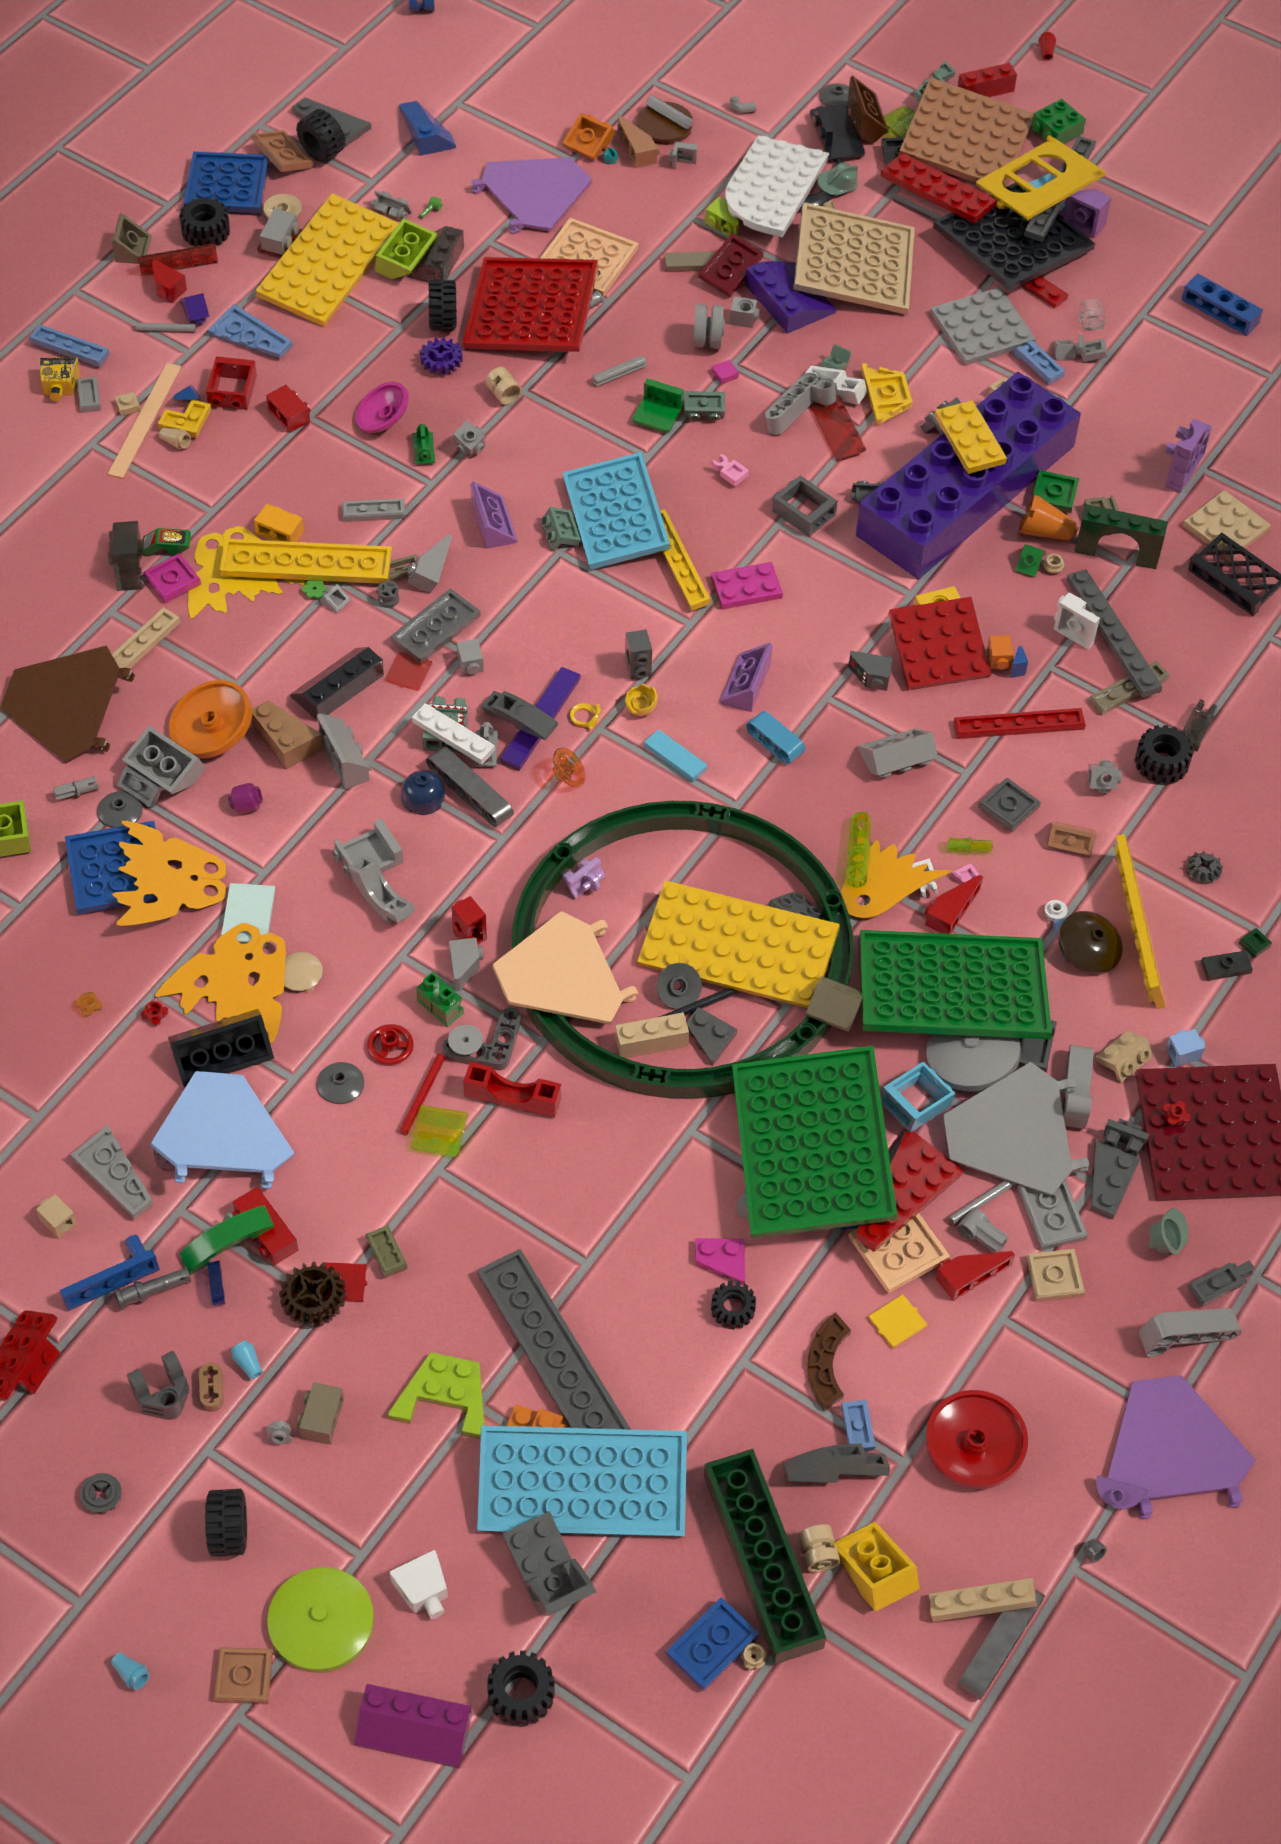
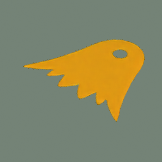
M859 826L853 860L840 892L850 915L858 918H871L884 913L912 892L937 878L949 874L952 870L923 872L928 864L912 868L916 854H908L897 859V847L895 844L888 846L880 852L879 841L876 840L870 846L865 832ZM860 895H867L870 897V902L867 905H859L857 898Z

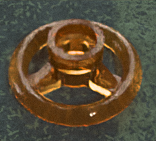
M563 747L558 748L553 754L554 776L571 787L577 788L582 786L585 781V770L580 759L571 750ZM565 755H567L569 758H571V760L575 763V765H573V764L567 759V757H566ZM573 773L579 774L577 781L571 779Z

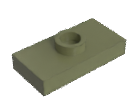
M388 1225L365 1234L385 1278L408 1269L407 1263Z

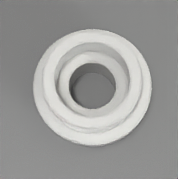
M1052 900L1045 906V914L1053 922L1057 919H1063L1067 915V906L1062 901Z

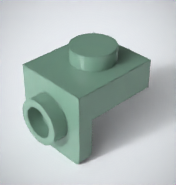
M835 344L832 347L830 356L822 360L820 367L845 371L852 352Z

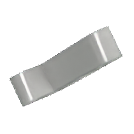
M815 373L802 375L765 412L768 432L773 435L783 433L813 402L822 405L833 404L837 398L834 381L831 378Z
M1070 1045L1065 1079L1073 1078L1076 1086L1074 1092L1064 1093L1062 1110L1065 1126L1086 1128L1092 1103L1090 1087L1094 1048Z
M1224 1308L1161 1313L1153 1316L1138 1333L1146 1355L1148 1357H1155L1165 1353L1172 1345L1227 1341L1240 1336L1242 1331L1233 1309Z

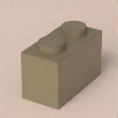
M313 1382L311 1391L307 1390L304 1397V1405H306L304 1414L300 1413L297 1420V1428L300 1430L301 1438L331 1445L344 1401L343 1388Z

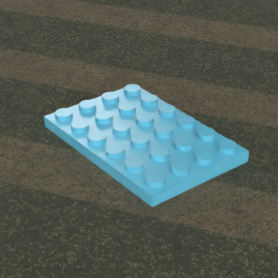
M642 452L562 472L590 570L671 549Z

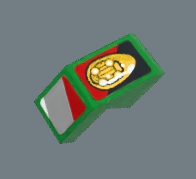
M157 528L143 536L142 553L150 556L164 548L173 556L178 553L180 554L190 548L191 532L183 529Z

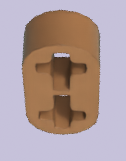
M210 1362L204 1364L199 1370V1394L202 1407L211 1412L217 1411L222 1407L224 1394L221 1368L218 1364ZM210 1371H214L213 1383H209L207 1377ZM209 1391H214L215 1399L213 1403L208 1401L210 1397Z

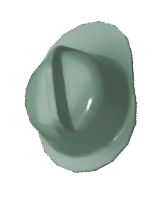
M847 163L837 164L833 169L824 171L819 175V187L830 195H841L856 190L858 186V167Z
M1171 1208L1161 1220L1151 1225L1149 1230L1150 1241L1147 1246L1148 1248H1155L1162 1254L1171 1253L1175 1256L1178 1255L1189 1237L1188 1224L1183 1213L1176 1208Z

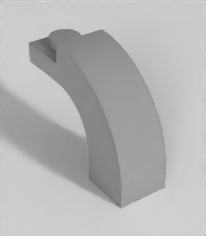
M365 855L348 866L352 879L364 899L387 923L403 921L416 911L413 903L400 897L392 890L385 880L377 861Z

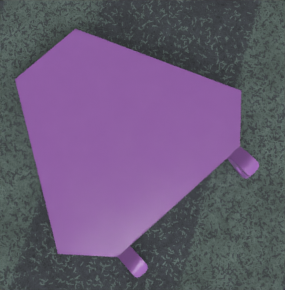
M572 158L487 162L482 180H472L471 184L474 187L471 190L478 194L486 187L516 218L509 221L511 226L509 231L512 234L518 233L523 227L551 231L591 184L592 179Z
M1179 1375L1132 1382L1108 1478L1148 1490L1145 1498L1138 1503L1140 1518L1148 1519L1153 1511L1151 1499L1227 1490L1230 1507H1240L1243 1497L1238 1486L1256 1460L1183 1376Z

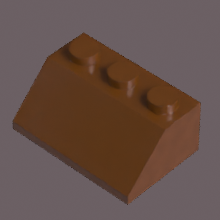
M851 76L848 92L849 109L854 116L853 121L858 127L859 137L873 145L889 130L876 93L857 78Z

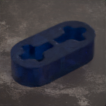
M220 1260L207 1262L213 1306L225 1305Z

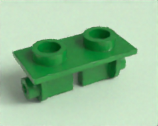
M420 424L416 429V433H412L415 464L435 463L433 432H429L425 424Z

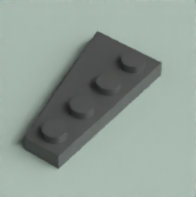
M306 97L292 106V112L302 119L316 109H323L329 112L340 124L346 139V146L371 129L370 122Z

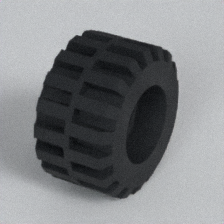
M323 109L314 110L297 123L296 131L299 142L304 150L316 161L321 163L327 162L346 146V139L340 124L329 112Z
M201 197L184 204L185 207L181 208L179 217L182 236L185 241H188V244L195 245L197 248H212L217 244H222V241H226L227 236L230 234L227 208L224 207L222 202H219L217 199L212 200L210 197Z
M430 280L428 284L430 330H455L457 327L456 283L454 280Z
M1158 725L1154 726V729H1147L1146 733L1141 735L1136 751L1135 763L1137 770H1141L1140 774L1147 776V780H1154L1157 784H1160V782L1170 784V781L1173 783L1178 782L1179 779L1185 777V773L1187 774L1194 751L1193 743H1190L1191 739L1189 736H1185V732L1182 730L1179 732L1176 727L1169 728L1168 725H1163V727ZM1158 752L1166 753L1171 757L1161 756L1158 754Z
M241 1488L209 1490L205 1504V1532L207 1549L211 1557L243 1555L246 1550L247 1508L245 1494Z
M520 1650V1655H515L513 1651L509 1653V1658L506 1659L504 1656L499 1658V1664L494 1663L491 1668L492 1673L488 1675L487 1684L488 1701L493 1708L494 1714L496 1716L499 1714L500 1720L505 1723L507 1720H510L512 1726H516L517 1722H522V1727L528 1726V1721L532 1720L533 1724L539 1722V1716L541 1715L544 1718L547 1715V1709H551L553 1705L555 1682L554 1676H552V1669L550 1666L546 1667V1661L542 1657L538 1660L537 1654L531 1652L530 1656H527L526 1651ZM516 1678H527L537 1686L535 1693L526 1699L512 1698L507 1694L505 1688L510 1681Z

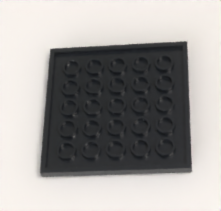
M1017 183L1005 187L1011 192H1028ZM995 205L976 223L950 213L934 221L933 224L935 230L1009 291L1094 250L1095 242L1059 214L1056 216L1042 242L1025 237V230L1031 219H1025L1008 206L1004 209H999Z

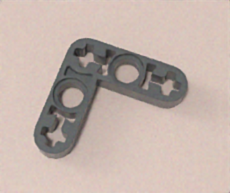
M506 1008L501 1012L492 1043H482L479 1049L483 1053L482 1056L474 1058L470 1055L451 1052L448 1039H446L443 1043L445 1058L464 1064L473 1062L493 1067L494 1070L505 1069L510 1063L520 1029V1012L515 1008ZM510 1017H514V1019H512L510 1028H508L507 1020H509ZM501 1035H508L511 1037V1040L507 1043H502L498 1038ZM499 1050H502V1058L500 1061H495V1058H498Z

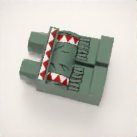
M435 696L432 703L428 704L467 728L468 706H466L464 698H456L453 705L446 704L444 697ZM425 730L423 731V750L437 751L444 746L442 740ZM428 741H439V743L432 745ZM445 743V747H447L452 752L461 753L460 751Z

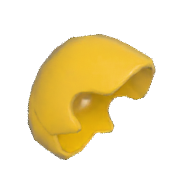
M645 684L631 688L625 698L628 711L640 717L650 715L656 709L658 703L655 688L653 686L648 687Z

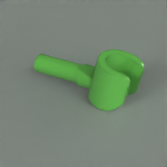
M431 197L429 205L419 215L420 218L423 219L433 208L441 210L443 204L440 202L442 199Z

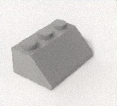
M318 714L319 733L322 734L323 748L344 788L348 789L370 781V763L367 758L364 759L362 757L363 752L360 744L354 742V734L351 727H346L343 719Z
M151 726L145 729L122 759L123 762L171 794L193 786L206 769L198 757Z
M919 728L857 746L870 773L878 775L880 778L890 776L891 772L895 770H910L911 766L915 764H929L931 759L938 758L933 732Z

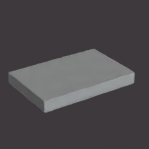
M1066 1180L1053 1196L1018 1185V1192L1041 1250L1087 1240V1232Z

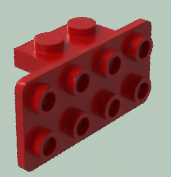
M25 1310L17 1317L16 1323L4 1338L0 1346L1 1401H5L10 1397L17 1384L27 1393L35 1394L61 1352L47 1339L48 1334L57 1322V1317L54 1314Z

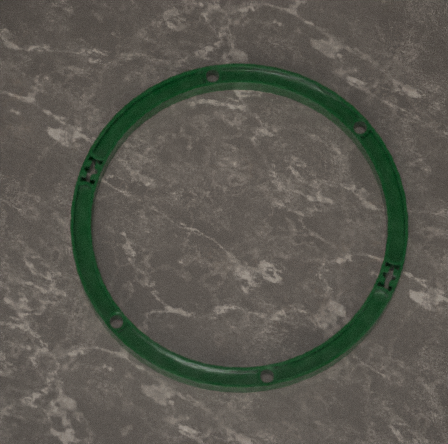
M698 801L649 802L626 807L588 822L559 842L541 860L528 879L515 911L512 927V949L535 932L541 910L550 893L563 878V875L600 848L633 835L652 831L695 830L711 832L734 838L762 850L778 860L802 882L814 898L818 908L822 911L825 921L840 925L831 954V967L828 979L849 986L854 951L853 931L843 896L832 876L814 854L789 833L756 815L719 804ZM525 1008L535 1026L546 1040L568 1061L586 1073L605 1083L627 1091L670 1099H700L735 1093L732 1064L807 1055L831 1028L829 1024L806 1016L786 1037L751 1057L715 1067L673 1069L651 1066L618 1056L583 1036L561 1014Z

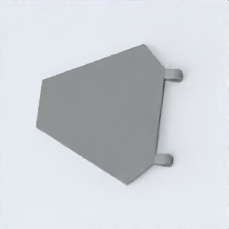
M1030 1062L945 1113L943 1120L949 1161L1053 1196L1071 1172H1086L1089 1167V1160L1087 1158L1071 1161L1060 1092H1074L1075 1080L1067 1078L1057 1081Z

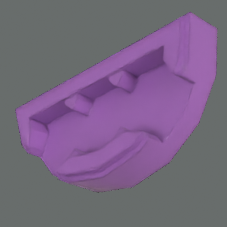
M1100 1475L1097 1476L1096 1486L1099 1495L1107 1504L1114 1508L1127 1509L1136 1506L1145 1498L1148 1491L1147 1489Z

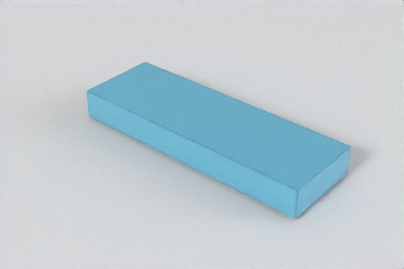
M659 729L644 741L645 748L692 782L707 770L708 765Z

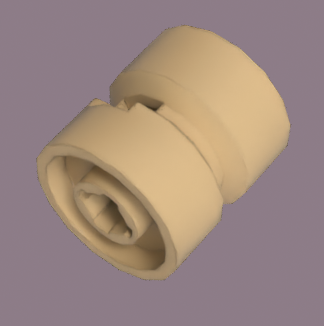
M495 368L486 377L485 384L501 404H512L520 397L522 387L506 368Z
M830 1525L811 1526L799 1533L802 1549L806 1551L804 1557L808 1571L823 1572L833 1569L840 1564L837 1547L833 1545L835 1539Z

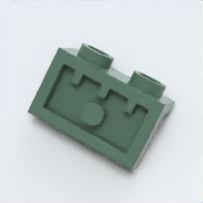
M549 507L542 517L541 525L544 528L550 549L556 551L560 543L578 546L582 540L572 511Z

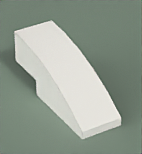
M811 365L806 372L831 378L834 381L836 399L858 405L867 394L865 381L863 379L847 377L844 370Z

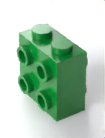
M1061 98L1034 112L1031 128L1046 141L1047 137L1051 136L1064 144L1084 133L1086 119Z

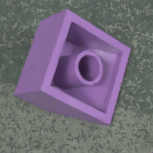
M1096 189L1078 191L1066 198L1062 217L1083 234L1095 238L1106 225L1111 196Z

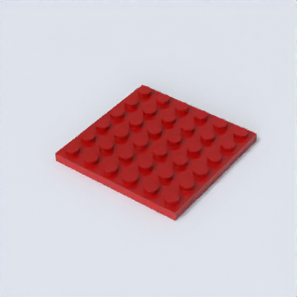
M484 257L462 343L463 348L580 352L599 267L598 260Z

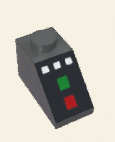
M850 651L848 668L865 687L887 691L893 657Z

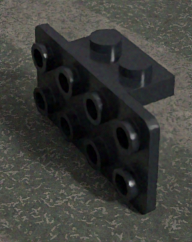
M845 105L820 106L810 110V116L818 137L822 142L825 152L829 153V161L834 162L837 159L846 160L865 155V150Z

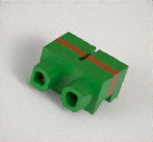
M434 972L427 975L423 982L417 986V1001L430 1013H433L446 1027H449L464 1014V1008L460 1006L462 997L444 983Z

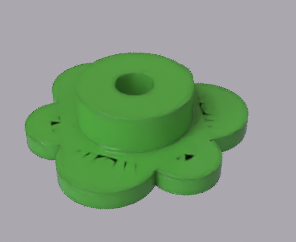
M308 580L307 584L302 587V592L307 594L308 598H321L324 595L323 592L327 590L323 581Z

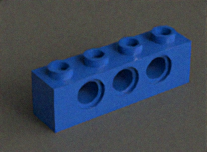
M1198 273L1185 285L1181 299L1245 336L1259 324L1263 312L1262 308Z

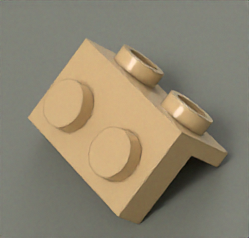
M1127 1031L1099 1053L1096 1059L1098 1064L1114 1070L1117 1080L1123 1082L1149 1061L1153 1055L1147 1038Z

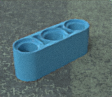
M766 711L760 712L746 723V729L749 734L785 764L792 763L806 751L804 743Z

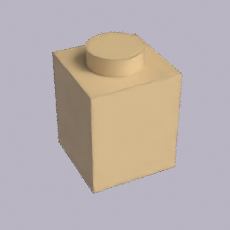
M56 1194L42 1201L36 1209L39 1220L58 1239L77 1225L74 1212Z

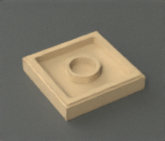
M1075 1249L1027 1254L1026 1261L1036 1302L1084 1296L1085 1290Z

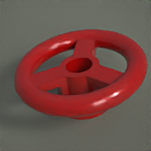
M386 1024L376 1028L370 1034L367 1041V1049L370 1056L378 1063L384 1065H395L405 1061L411 1055L414 1047L413 1037L410 1032L396 1024ZM398 1033L402 1034L406 1041H399ZM380 1035L382 1050L377 1053L374 1048V1042ZM405 1049L398 1057L385 1058L390 1051Z

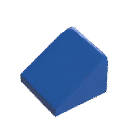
M193 385L187 386L174 395L175 400H196L200 398Z
M1018 646L1011 669V678L1025 676L1028 660L1022 646Z

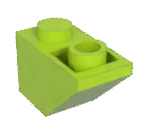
M718 197L706 208L705 224L727 236L733 233L738 237V218H734L730 214L725 199Z

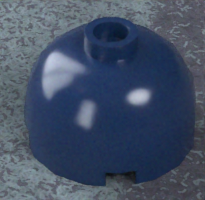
M420 770L411 773L402 784V804L408 811L418 812V815H428L438 811L445 800L443 782L436 774L430 771Z

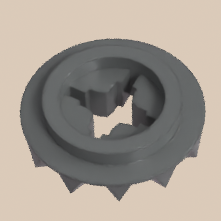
M1203 851L1199 854L1195 852L1192 857H1189L1186 868L1188 874L1194 880L1202 883H1211L1221 876L1223 866L1220 863V858L1216 859L1213 853L1206 854ZM1203 863L1204 865H1209V868H1201V864Z
M106 1473L95 1474L83 1483L80 1490V1499L85 1509L87 1508L94 1514L96 1512L105 1514L108 1510L115 1509L116 1504L121 1500L122 1488L114 1476ZM95 1488L102 1492L107 1490L105 1492L107 1500L102 1497L95 1499L97 1497Z

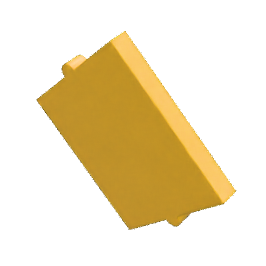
M903 1294L868 1317L877 1328L878 1335L883 1336L893 1349L928 1325L917 1312L918 1308L913 1307Z

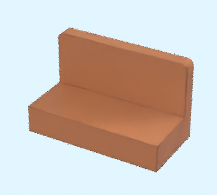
M1053 821L1048 846L1091 856L1097 831Z

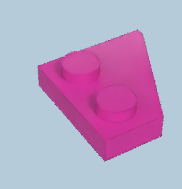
M696 1238L695 1265L704 1269H710L722 1277L726 1275L740 1281V1285H744V1239Z

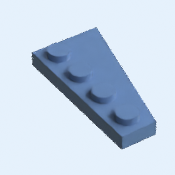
M235 304L208 329V333L211 336L279 359L293 347L290 339Z

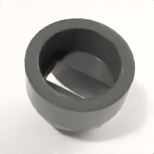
M1096 1539L1089 1540L1087 1542L1088 1545L1084 1546L1085 1555L1093 1563L1098 1562L1107 1552V1547Z

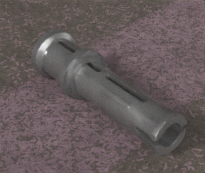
M184 1267L144 1283L136 1281L134 1285L119 1290L116 1288L114 1293L120 1309L124 1310L127 1305L139 1301L143 1303L149 1296L185 1283H190L191 1278L187 1268Z

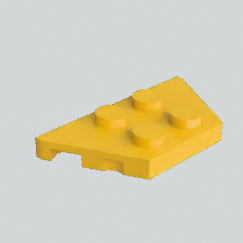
M866 363L861 364V372L876 425H880L912 407L913 401L903 372L890 371L882 367L876 370L868 368Z

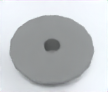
M460 1025L450 1032L448 1043L450 1048L457 1054L470 1055L481 1048L483 1036L479 1029L472 1025Z

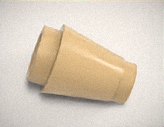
M162 428L159 433L161 440L177 449H186L191 441L190 434L184 429Z

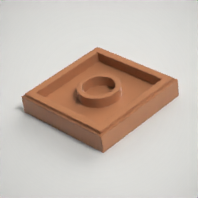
M219 1647L214 1694L215 1703L268 1704L273 1649Z

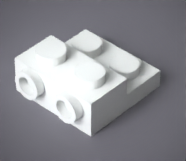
M1068 592L1066 596L1062 595L1057 602L1058 611L1054 616V630L1089 650L1094 644L1100 618L1092 612L1085 610L1087 602Z

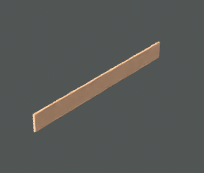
M166 363L108 472L109 476L124 478L182 366Z

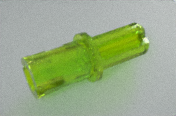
M970 836L968 838H948V852L957 851L971 854V852H992L993 842L991 840H973Z

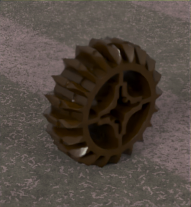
M314 1261L311 1267H307L304 1262L301 1270L294 1267V1275H286L287 1281L281 1283L283 1290L279 1292L281 1307L285 1308V1314L290 1316L293 1322L299 1320L302 1326L309 1322L312 1328L315 1322L318 1321L323 1326L324 1319L326 1318L332 1322V1314H340L339 1307H344V1298L347 1296L346 1290H344L346 1285L341 1280V1274L339 1272L335 1273V1269L332 1266L327 1268L324 1262L319 1267H317ZM300 1286H302V1291L298 1293V1297L294 1299V1295L297 1289ZM332 1289L330 1298L324 1303L323 1297L328 1294V1290Z

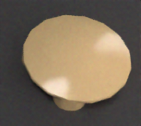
M296 952L286 956L284 987L292 991H303L304 993L313 991L314 986L318 984L323 973L322 964L318 958L306 952Z

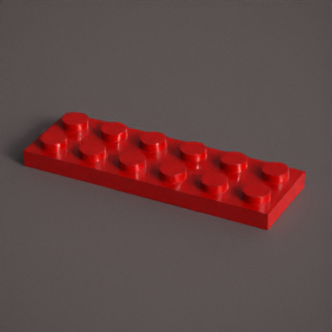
M904 153L900 154L881 170V177L972 223H976L996 205L997 199Z

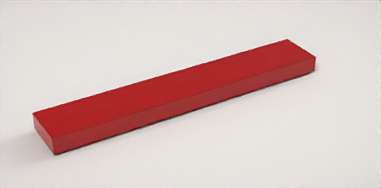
M1082 708L954 717L957 739L1085 730L1086 726Z

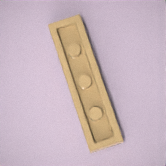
M163 607L112 654L119 668L126 667L131 669L180 624V617Z
M1033 1578L929 1594L933 1622L1037 1606Z

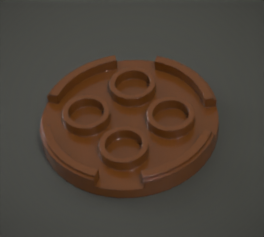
M665 102L693 120L691 113L685 107L677 103ZM648 105L640 111L637 117V127L650 135L654 143L656 141L669 142L670 145L675 144V142H681L690 135L692 127L685 129Z

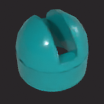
M612 147L605 149L603 162L609 165L615 164L618 161L617 151Z

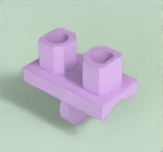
M597 857L592 861L584 859L580 862L579 870L576 873L568 871L563 875L564 883L569 888L573 898L576 899L589 888L593 891L600 889L599 881L605 877V873L601 868V860Z

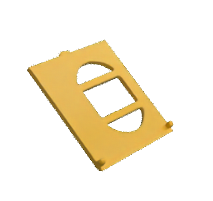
M1048 136L1047 142L976 181V185L998 199L996 202L997 208L1004 209L1008 206L1029 220L1104 177L1106 171L1057 139ZM1051 157L1062 160L1067 166L1065 172L1061 173L1040 158ZM1033 162L1056 178L1039 188H1035L1013 172ZM1008 177L1028 192L1016 193L1007 190L1002 184L1004 178Z

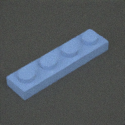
M40 324L29 337L32 344L72 358H78L80 361L97 367H101L110 355L109 349Z

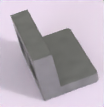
M129 765L124 767L117 783L119 787L149 807H154L161 792L167 791Z

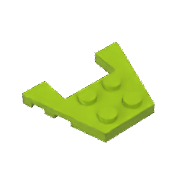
M430 1352L389 1411L388 1418L411 1424L418 1400L467 1410L462 1435L481 1439V1426H484L479 1362Z

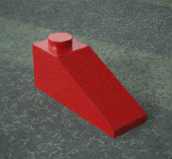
M978 875L938 896L933 904L929 903L924 913L926 915L925 925L940 933L951 934L980 891L983 876Z
M1012 1251L964 1255L957 1256L952 1260L947 1259L938 1266L936 1280L949 1297L955 1301L1012 1266L1015 1254Z

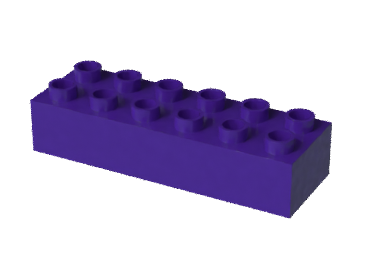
M1016 372L977 405L979 412L1007 457L1006 464L968 474L946 435L943 433L860 502L856 536L919 580L1035 481L1039 470L1046 471L1074 447L1081 412L1033 382L1031 378Z

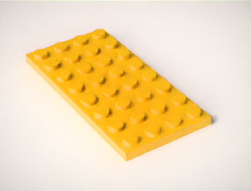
M332 193L255 290V296L325 327L376 260L377 253L399 223Z
M665 880L637 962L640 966L660 971L674 963H685L692 966L698 972L702 982L732 988L737 991L808 1009L820 977L825 976L840 925Z

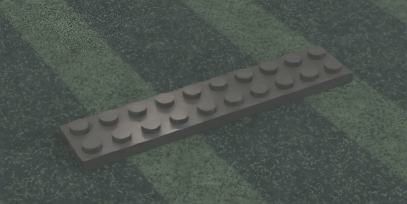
M518 1249L478 1269L477 1275L569 1428L631 1430L522 1250Z

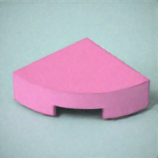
M972 864L952 872V878L960 884L979 875Z

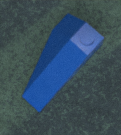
M418 101L399 104L400 111L420 156L456 148L451 133Z

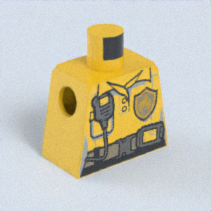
M39 358L44 394L50 395V399L53 401H60L62 395H72L77 384L76 379H79L80 376L78 358Z

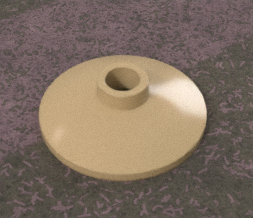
M277 194L266 200L263 209L264 214L268 218H270L274 208L295 213L298 217L302 211V204L293 195Z

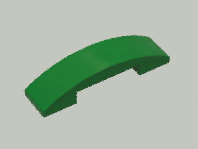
M259 1206L212 1227L188 1244L179 1254L189 1275H192L211 1264V1258L248 1237L255 1239L275 1226L266 1206Z

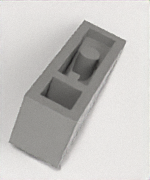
M448 534L421 555L416 563L412 562L407 571V574H409L408 584L429 594L439 582L452 539L451 535Z

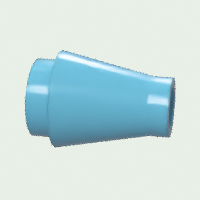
M243 1341L231 1349V1358L247 1374L250 1380L259 1377L263 1373L253 1344H250L249 1341Z
M122 1652L116 1654L111 1661V1666L116 1669L128 1688L139 1690L149 1680L150 1673L147 1671V1667L125 1656Z

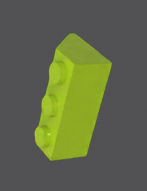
M403 218L377 253L375 272L390 279L411 274L438 234Z

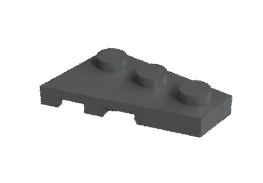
M1096 1140L1094 1146L1091 1210L1114 1219L1140 1158Z

